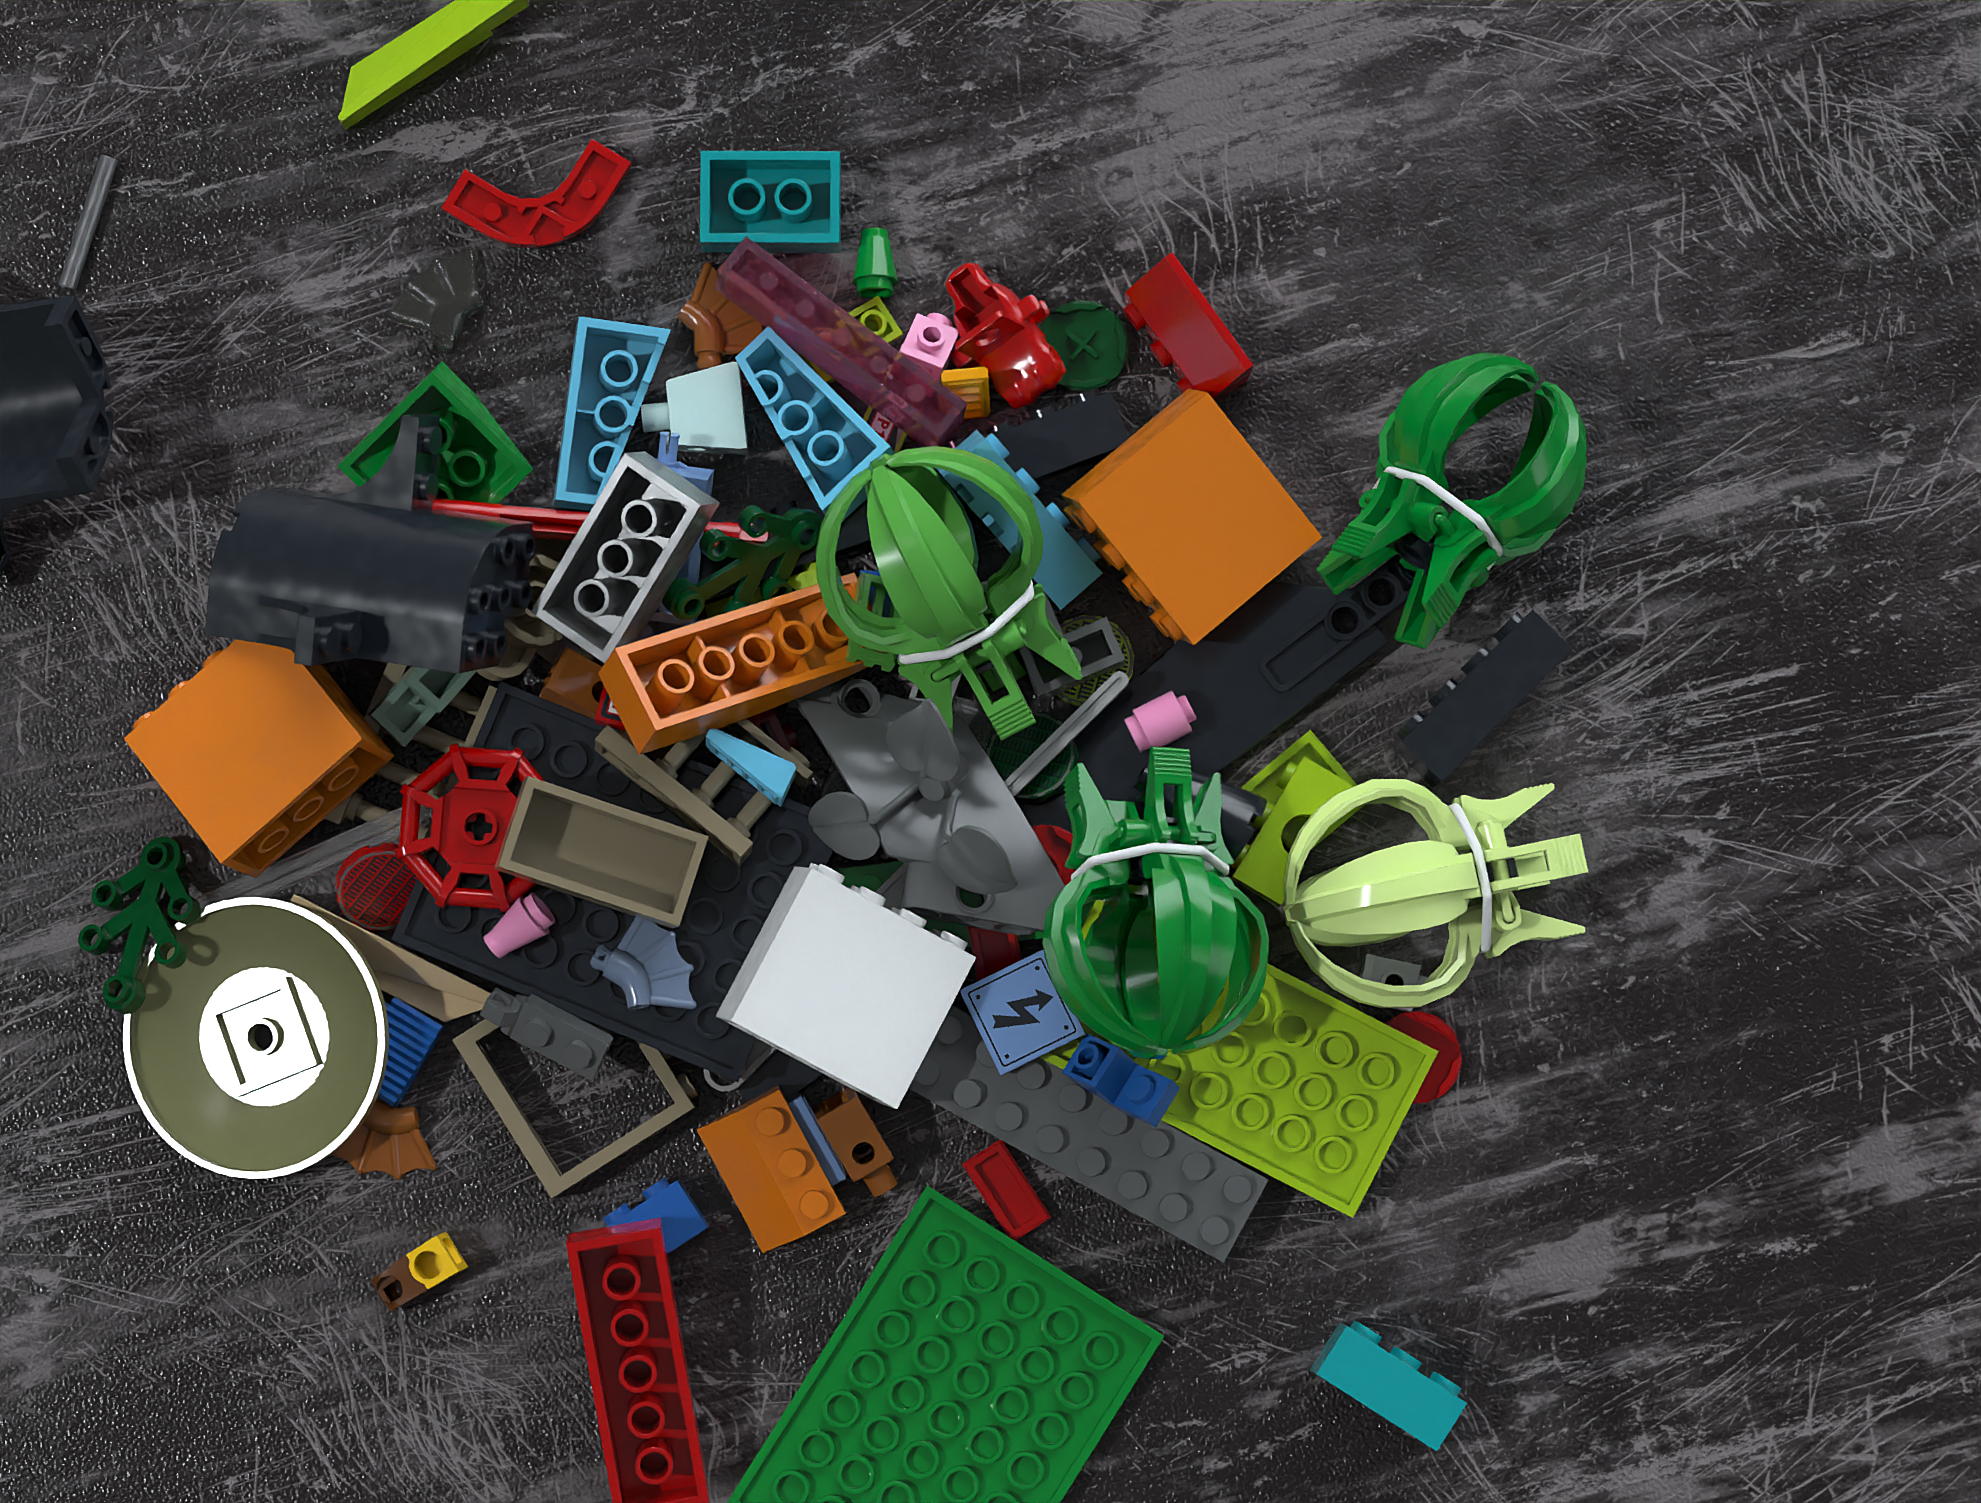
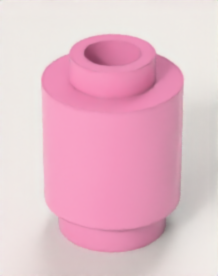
M1172 690L1132 710L1134 715L1124 719L1140 753L1152 746L1164 747L1193 732L1189 723L1197 720L1186 696L1182 695L1176 698Z

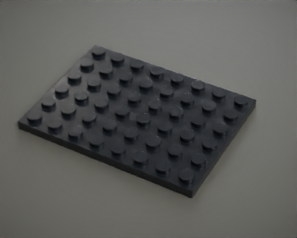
M500 681L473 748L513 751L517 747L525 751V758L548 783L694 831L595 751V738L606 726L595 724V720ZM612 728L618 733L619 729ZM662 747L644 753V755L654 762L657 758L662 760L670 750ZM688 758L676 771L678 774L676 781L689 791L693 787L698 789L715 768ZM468 766L470 779L497 781L501 768ZM516 775L508 785V788L518 798L522 782ZM733 776L712 801L715 805L712 810L724 820H727L729 817L735 818L758 790L749 782ZM785 798L781 807L772 803L750 828L751 836L748 839L753 842L752 852L740 867L707 841L679 927L672 929L655 923L660 928L675 932L678 953L685 962L692 964L694 967L689 976V991L693 1001L697 1004L694 1009L650 1005L641 1009H628L626 995L622 987L602 976L603 971L594 969L590 961L600 945H605L614 951L636 916L539 884L532 887L522 897L526 898L531 893L538 895L552 912L555 923L549 927V934L509 952L501 959L492 953L483 937L495 927L506 912L502 913L500 909L447 905L443 909L435 905L436 899L418 878L391 940L528 997L532 993L572 1015L738 1083L757 1038L716 1017V1014L794 866L809 868L810 864L813 863L818 866L822 864L828 867L834 851L815 834L813 827L810 826L808 816L811 807L789 798ZM483 814L477 815L475 822L467 824V831L473 832L477 841L483 840L485 833H491L493 824L487 823ZM435 848L428 852L426 860L444 880L451 870V866ZM500 872L505 885L515 878V876ZM462 874L458 887L492 890L490 878L486 875Z

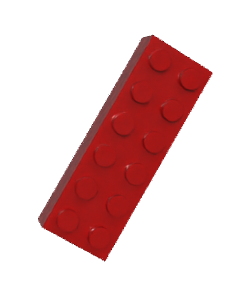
M661 1217L568 1233L566 1247L612 1502L709 1503L708 1479Z

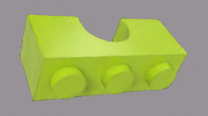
M1305 756L1298 765L1289 761L1276 783V786L1283 789L1274 805L1267 802L1262 817L1257 815L1252 825L1259 829L1251 845H1245L1231 866L1236 869L1230 878L1231 880L1277 907L1281 906L1284 902L1282 886L1288 857L1281 838L1284 826L1294 818L1303 817L1309 819L1315 810L1334 795L1350 789L1352 786L1349 782Z

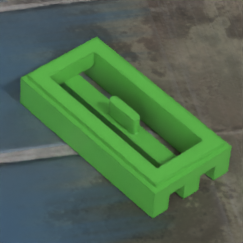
M862 572L857 581L854 601L856 604L867 609L870 586L875 587L871 612L882 617L886 592L884 583L880 576ZM891 601L889 618H902ZM849 639L846 661L855 663L858 659L864 661V666L872 668L874 664L881 665V670L890 672L895 666L896 654L891 652L881 653L877 652V650L862 648L860 644Z

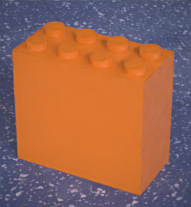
M1187 389L1061 494L1068 503V506L1064 509L1067 517L1080 531L1084 529L1088 534H1093L1097 539V542L1092 545L1094 550L1109 567L1113 565L1117 570H1122L1126 577L1121 580V583L1137 602L1142 601L1146 606H1151L1155 612L1149 617L1165 637L1170 636L1176 642L1181 639L1192 645L1199 642L1322 538L1207 392Z
M235 640L224 650H218L211 654L204 661L203 669L193 678L176 685L169 692L168 700L158 709L142 715L134 723V730L124 740L218 861L225 866L257 878L394 757V754L322 664L313 666L294 663L295 651L268 644Z

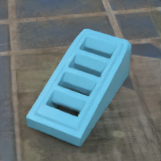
M715 728L709 729L706 736V747L769 800L781 807L796 776L795 764Z

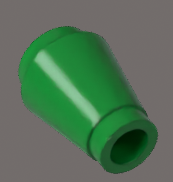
M867 228L861 231V240L852 284L857 287V295L862 298L873 299L879 296L880 299L891 297L894 294V286L898 284L889 232L883 228Z

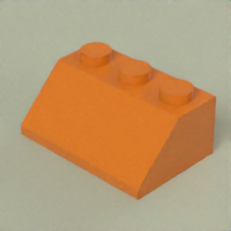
M779 1085L697 1129L762 1253L803 1237L846 1214L839 1196L820 1166Z

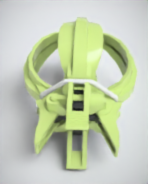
M1372 779L1336 794L1315 810L1299 830L1287 857L1282 886L1285 903L1283 913L1286 925L1290 927L1294 944L1311 970L1332 989L1357 1002L1378 1008H1417L1450 995L1467 978L1474 965L1476 956L1480 953H1484L1486 959H1489L1493 956H1500L1510 946L1520 941H1551L1585 933L1584 926L1520 909L1513 894V891L1551 884L1550 880L1588 872L1580 834L1510 848L1507 846L1504 829L1554 790V784L1549 783L1524 788L1507 797L1495 800H1482L1461 795L1459 798L1452 799V805L1447 806L1427 788L1409 780ZM1385 803L1409 812L1428 834L1429 840L1404 843L1372 852L1344 865L1316 874L1297 886L1300 871L1312 847L1331 824L1361 805ZM1544 851H1545V854H1546V859H1547V864H1548L1549 871H1548V869H1547L1546 860H1545V856H1544ZM1449 922V940L1443 962L1423 983L1418 985L1392 986L1362 979L1333 964L1313 945V943L1323 946L1351 947L1380 943L1404 936L1414 930L1427 929Z

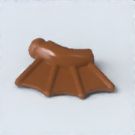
M706 262L703 265L691 299L686 302L677 316L693 333L694 354L698 357L697 366L700 370L722 365L721 357L726 354H739L763 332L762 320L764 312L759 311L746 299L742 289L743 283L741 281H731L720 276L710 262Z
M378 1097L360 1128L343 1146L331 1154L348 1161L358 1174L382 1171L392 1175L395 1180L401 1179L403 1174L416 1168L430 1169L432 1171L437 1168V1164L419 1130V1116L416 1107L396 1108Z

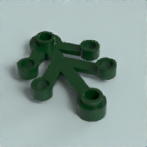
M756 505L746 507L738 518V525L745 533L752 538L761 537L766 532L776 536L760 544L726 536L719 529L708 530L700 539V550L712 561H721L727 556L737 559L697 584H694L687 578L675 579L662 599L663 606L677 619H694L703 611L705 600L740 580L732 600L724 606L722 614L747 607L751 603L769 562L778 556L779 559L772 575L761 585L760 594L765 600L791 593L793 590L788 580L800 554L811 549L817 543L822 523L820 516L810 509L793 508L783 516L766 513ZM719 541L717 546L713 548L714 544Z
M163 836L150 841L142 851L140 864L116 882L103 880L96 884L92 891V901L96 906L106 911H115L122 905L124 897L143 884L144 886L138 900L101 927L95 924L85 926L78 937L81 949L97 956L105 953L111 942L130 929L117 975L107 979L102 991L107 1006L122 1014L136 1012L145 1000V987L141 981L136 979L150 931L157 943L154 956L158 963L167 968L176 969L182 966L187 958L185 945L177 940L159 904L163 887H165L171 898L168 904V913L171 918L188 925L196 921L200 915V903L191 897L181 877L186 864L185 854L181 845L170 837ZM112 890L110 898L104 901L106 893ZM188 903L186 912L181 915L182 906ZM98 934L96 943L91 946L92 938ZM174 947L173 956L167 960L169 950ZM123 987L121 994L118 996L120 989Z

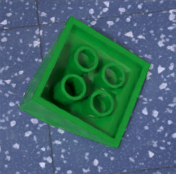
M443 361L337 465L358 487L362 486L382 468L390 456L398 438L402 415L425 413L440 416L439 428L442 431V445L437 453L435 474L438 478L436 499L499 503L533 470L475 393Z

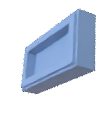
M798 1092L787 1098V1104L831 1186L846 1179V1169L818 1124L813 1109L804 1093Z

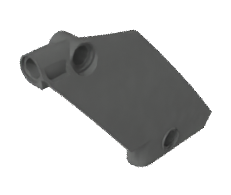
M854 679L849 682L839 680L785 703L786 713L802 715L808 720L851 793L858 795L865 802L869 815L880 811L911 786L919 777L920 771L906 770L894 760L886 744V732L896 718L920 704L880 692L871 682L864 679ZM851 696L862 698L867 703L868 711L864 713L852 712L847 707L845 699ZM953 716V739L958 752L966 758L969 765L968 774L957 787L962 792V796L957 802L952 827L953 832L961 826L971 825L980 827L992 834L1005 850L1012 872L1019 883L1014 889L1007 892L980 894L982 906L978 908L966 906L960 898V891L963 888L957 886L943 873L936 860L937 849L940 845L947 842L942 835L949 800L931 801L925 798L920 790H918L883 820L874 824L881 834V846L886 855L908 863L900 909H906L922 918L1008 934L1032 935L1036 930L1044 932L1046 910L1055 895L1065 885L1016 800L976 737L962 718Z

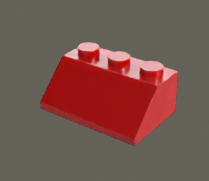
M1173 252L1164 257L1125 292L1124 301L1127 306L1122 308L1124 314L1137 331L1144 327L1154 343L1149 345V348L1161 366L1166 368L1171 365L1181 380L1176 382V386L1181 394L1187 389L1207 392L1216 403L1249 379L1253 368L1252 362Z

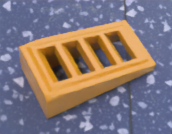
M975 367L943 370V373H941L945 419L956 421L988 417L990 414L988 368Z

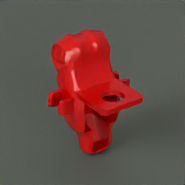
M969 262L953 271L945 282L947 293L953 298L956 306L954 322L961 337L954 343L956 349L951 353L953 363L957 368L963 367V369L981 366L988 368V377L993 381L996 391L1007 400L1013 409L1034 404L1044 392L1053 390L1066 372L1059 354L1047 342L1045 334L1037 325L1048 317L1049 309L1043 300L1038 301L1033 295H1028L1020 300L1008 287L994 283L989 279L979 264Z

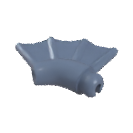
M635 917L614 951L605 945H600L590 961L594 969L603 971L602 976L622 987L626 995L628 1009H641L650 1005L694 1009L697 1005L689 991V976L694 970L693 965L685 962L678 953L675 932L660 928L654 922Z

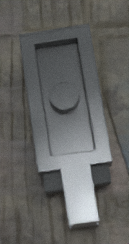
M495 988L487 998L480 1013L481 1016L501 1027V1031L505 1035L510 1036L509 1038L591 1081L598 1074L614 1039L612 1035L532 993L529 997L519 994L513 997Z

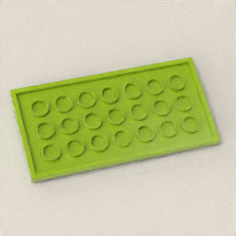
M1094 900L1081 926L1084 941L1091 924L1102 914L1103 901ZM1154 912V914H1153V929H1154L1156 964H1157V974H1158V983H1159L1158 955H1157V938H1156V922H1155V912ZM1268 963L1265 984L1258 1002L1243 1023L1215 1045L1191 1054H1172V1050L1168 1049L1167 1056L1162 1060L1134 1057L1126 1049L1119 1047L1136 1064L1171 1079L1180 1087L1163 1115L1162 1121L1352 1218L1356 1214L1439 1052ZM1229 975L1214 1008L1202 1024L1186 1040L1211 1030L1221 1016L1229 989ZM1079 1019L1085 1033L1114 1045L1110 1040L1095 1033ZM1084 1035L1039 1058L1064 1069Z

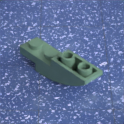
M411 666L367 715L400 746L405 747L436 712L440 713L474 675L476 670L452 673Z

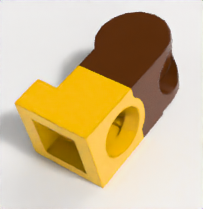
M444 1232L391 1264V1267L370 1281L388 1311L392 1312L468 1268V1265L448 1233Z

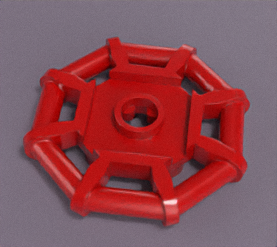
M458 743L449 745V751L410 784H403L400 793L403 794L399 845L394 852L397 860L402 859L436 899L435 905L443 909L447 905L500 909L504 913L510 909L511 905L520 896H523L536 885V883L515 877L505 885L500 871L494 870L517 801V797L509 790L508 785L515 775L522 783L527 776L545 781L525 758V751L517 747L513 751L460 747ZM468 766L501 768L497 781L470 779ZM454 771L459 782L448 794L443 795L438 800L428 794L431 789ZM422 805L433 810L431 836L418 839ZM483 814L485 815L486 822L493 824L491 833H485L483 840L477 841L475 840L474 833L467 831V824L475 822L477 815ZM435 848L451 866V870L444 880L422 854ZM462 874L486 875L490 878L492 890L458 887Z

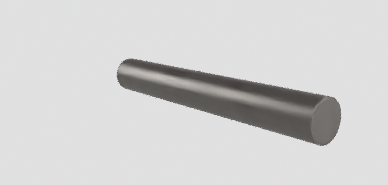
M100 155L58 283L63 288L76 291L118 160L112 157Z

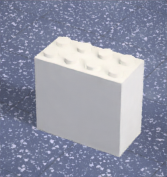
M813 863L810 864L809 868L794 866L716 1017L880 1104L898 1109L976 957L964 951L968 943L946 931L940 932L933 929L932 932L923 929L927 921L903 908L899 910L892 907L890 911L882 907L886 899L863 886L858 888L852 885L850 889L842 885L845 877L822 864L818 866Z

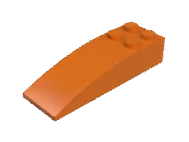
M855 573L841 576L844 588L855 600L858 581ZM816 584L615 648L598 674L638 755L707 733L709 729H719L760 714L867 668V666L863 665L864 661L858 659L855 663L846 661L849 638L828 615L819 585ZM868 600L867 610L871 612L872 606Z

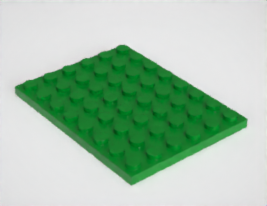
M927 1185L727 1503H1060L1161 1343L1164 1335Z

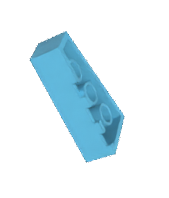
M579 316L575 330L553 506L585 511L592 509L614 472V467L621 458L671 329Z
M769 326L735 357L825 515L836 495L853 476L868 468L870 461L885 453L889 455L895 454L890 445ZM865 485L850 504L843 521L867 499Z
M975 430L955 449L966 450L991 460L1010 473L1033 500L1044 536L1042 559L1033 579L1037 584H1042L1044 592L1062 610L1102 574L1100 569L1094 564L1101 557L1084 537L1080 538L1077 542L1073 540L1065 530L1071 522L1053 502L1045 508L1034 495L1040 487L1023 468L1015 473L1004 461L1010 453L994 434L991 433L984 438ZM936 468L1012 554L1017 547L1018 526L1003 506L974 482L946 470Z

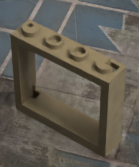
M484 1019L452 1040L551 1198L560 1196L697 1108L692 1099L699 1094L684 1071L678 1075L675 1074L667 1061L672 1055L636 1041L675 1103L562 1174L479 1042L501 1027Z

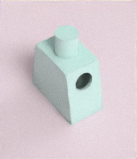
M737 361L669 379L666 381L668 402L641 405L644 432L671 430V434L673 432L680 434L678 451L749 455L741 371Z

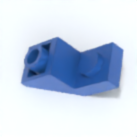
M1088 1033L1084 1035L1062 1071L1066 1077L1119 1111L1155 1128L1180 1089L1171 1079L1136 1064L1119 1047Z

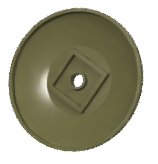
M250 897L225 900L202 908L199 917L191 924L185 925L180 922L175 924L172 930L177 940L184 944L187 949L185 962L176 969H170L158 963L154 956L156 943L141 964L136 979L141 981L145 987V1000L136 1012L124 1014L123 1052L131 1088L146 1118L157 1133L185 1158L201 1167L227 1176L247 1179L272 1178L289 1175L321 1162L343 1146L360 1128L378 1097L387 1066L389 1027L386 1006L380 986L366 958L354 942L327 918L309 908L281 899ZM174 947L169 950L167 960L173 956ZM262 1023L269 1026L273 1033V1042L266 1050L261 1049L255 1042V1031Z

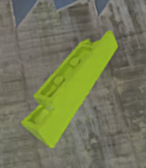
M454 0L352 66L342 111L338 115V119L345 130L492 36L491 30L530 6L528 0Z

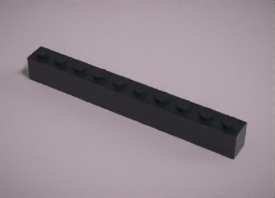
M1098 389L1074 397L1073 402L1075 405L1057 411L1055 405L1039 409L1030 414L1031 421L1014 427L1012 421H1007L986 430L988 435L993 433L1009 451L1010 454L1004 461L1016 473L1023 468L1036 483L1105 459L1128 439L1112 393L1108 392L1100 395ZM967 437L952 441L943 447L955 449ZM933 468L945 480V478L940 474V472L936 468ZM949 484V486L951 487L959 501L962 503L964 509H969L970 507L968 506V504ZM816 499L801 506H797L796 501H790L770 510L771 514L783 516L793 508L810 509L818 514L822 521L825 517ZM867 499L841 523L835 558L871 545L867 518ZM817 543L811 549L800 554L791 574L801 571L803 565L816 561ZM701 551L698 583L732 563L737 558L727 556L721 561H712ZM779 556L769 562L759 586L772 575ZM740 580L705 600V605L733 596Z

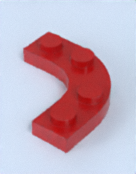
M591 139L566 180L549 194L540 198L521 199L504 193L465 169L441 209L481 235L501 244L522 248L551 246L581 233L602 214L629 172L632 164L612 150Z

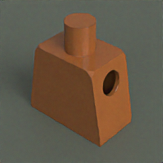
M564 647L555 663L551 666L537 696L595 719L599 705L596 700L600 701L604 687L598 674L602 666Z
M846 1087L812 1107L818 1124L853 1182L863 1178L874 1197L888 1192L898 1184L887 1165L894 1157L855 1090ZM862 1142L869 1144L870 1148L867 1152L855 1154L853 1149L857 1144Z

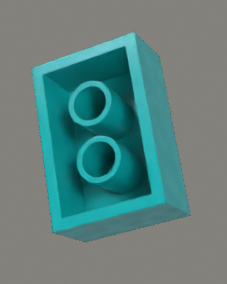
M701 151L700 244L702 251L841 253L840 151Z
M1354 1320L1350 1328L1339 1323L1310 1370L1427 1446L1438 1451L1467 1404L1457 1397L1462 1388L1434 1371L1430 1378H1427L1417 1371L1422 1364L1420 1361L1395 1346L1388 1353L1378 1346L1382 1337Z

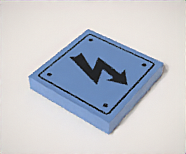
M1044 949L959 990L1000 1075L1086 1034L1079 1019L1070 1012L1052 984L1044 957Z

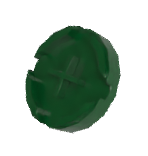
M1076 300L1059 306L1046 319L1040 329L1045 334L1047 342L1057 351L1066 368L1065 374L1057 385L1070 392L1085 393L1105 388L1119 376L1127 361L1129 340L1124 324L1111 310L1095 301Z

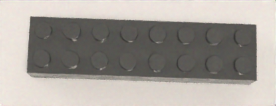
M951 1005L908 1089L1224 1263L1269 1181L1268 1179L1161 1120L1155 1128L1119 1111L1066 1077L1062 1073L1063 1069L1039 1057L1000 1075L972 1016Z

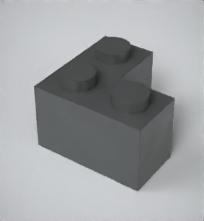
M1044 593L1046 614L1056 630L1068 641L1073 653H1075V657L1080 663L1082 679L1076 680L1026 645L1017 649L1039 702L1125 666V658L1107 617L1063 635L1046 593Z

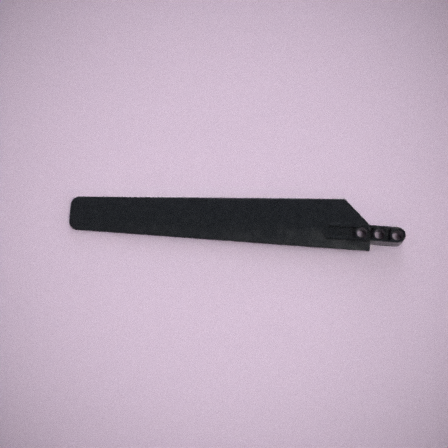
M1396 554L1349 591L1344 590L1338 595H1334L1330 588L1270 581L1195 645L1181 639L1130 682L1074 738L1079 752L1078 763L1084 764L1103 800L1134 802L1140 820L1144 819V808L1135 800L1138 790L1132 786L1143 767L1147 763L1149 764L1150 748L1140 753L1124 719L1134 715L1132 710L1171 690L1176 698L1185 695L1197 720L1189 723L1193 732L1164 747L1189 749L1191 771L1211 777L1215 773L1223 771L1389 644L1377 625L1406 604L1414 577L1410 576L1400 563L1402 557ZM1375 584L1386 585L1392 592L1393 600L1386 606H1378L1369 599L1368 589ZM1338 612L1350 613L1356 621V629L1349 634L1339 633L1333 628L1331 617ZM1064 790L1060 794L1055 793L1053 796L1046 798L1047 801L1038 804L1017 802L1030 826H1059L1072 834L1071 821L1065 806L1067 802L1065 801L1066 797L1064 794L1066 792ZM966 947L964 951L973 955L972 948ZM777 1049L737 1090L748 1102L779 1085L787 1099L798 1092H803L825 1074Z

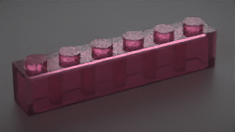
M747 236L717 270L715 286L717 291L766 328L769 326L783 341L923 447H942L963 421L967 403Z

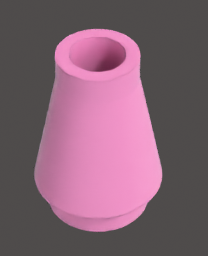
M531 893L526 898L520 896L495 927L483 938L492 953L501 959L509 952L549 934V927L555 923V918L548 906L535 893Z

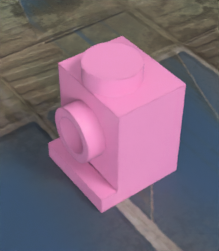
M917 313L904 344L900 348L893 375L936 392L941 381V373L947 368L951 359V353L955 349L954 343L959 335L958 329L953 328L950 319L939 313H930L927 317Z

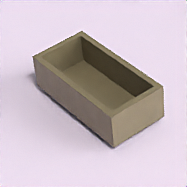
M527 776L523 780L494 870L673 929L680 925L709 836Z

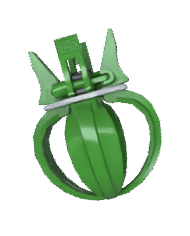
M939 446L906 449L893 455L885 453L870 461V466L853 476L832 500L821 523L816 547L817 581L828 615L850 640L868 649L899 655L897 658V662L900 665L898 668L899 674L912 681L924 694L926 700L932 698L946 721L952 736L951 683L961 673H963L971 685L1001 741L1036 723L1016 682L1017 679L1027 675V672L1015 650L1026 645L1076 680H1080L1083 677L1080 663L1075 657L1070 644L1056 630L1046 614V599L1042 584L1033 586L1032 578L1036 574L1042 559L1043 531L1033 500L1006 470L989 459L962 449ZM933 468L946 470L974 482L995 498L1018 526L1017 547L1001 570L993 574L986 582L980 583L977 577L979 556L974 530L967 513L949 484ZM864 485L868 500L867 518L872 550L884 586L895 609L902 618L879 617L856 604L844 588L835 563V552L841 523L850 504ZM979 674L983 675L993 692L1006 686L1009 695L993 702Z

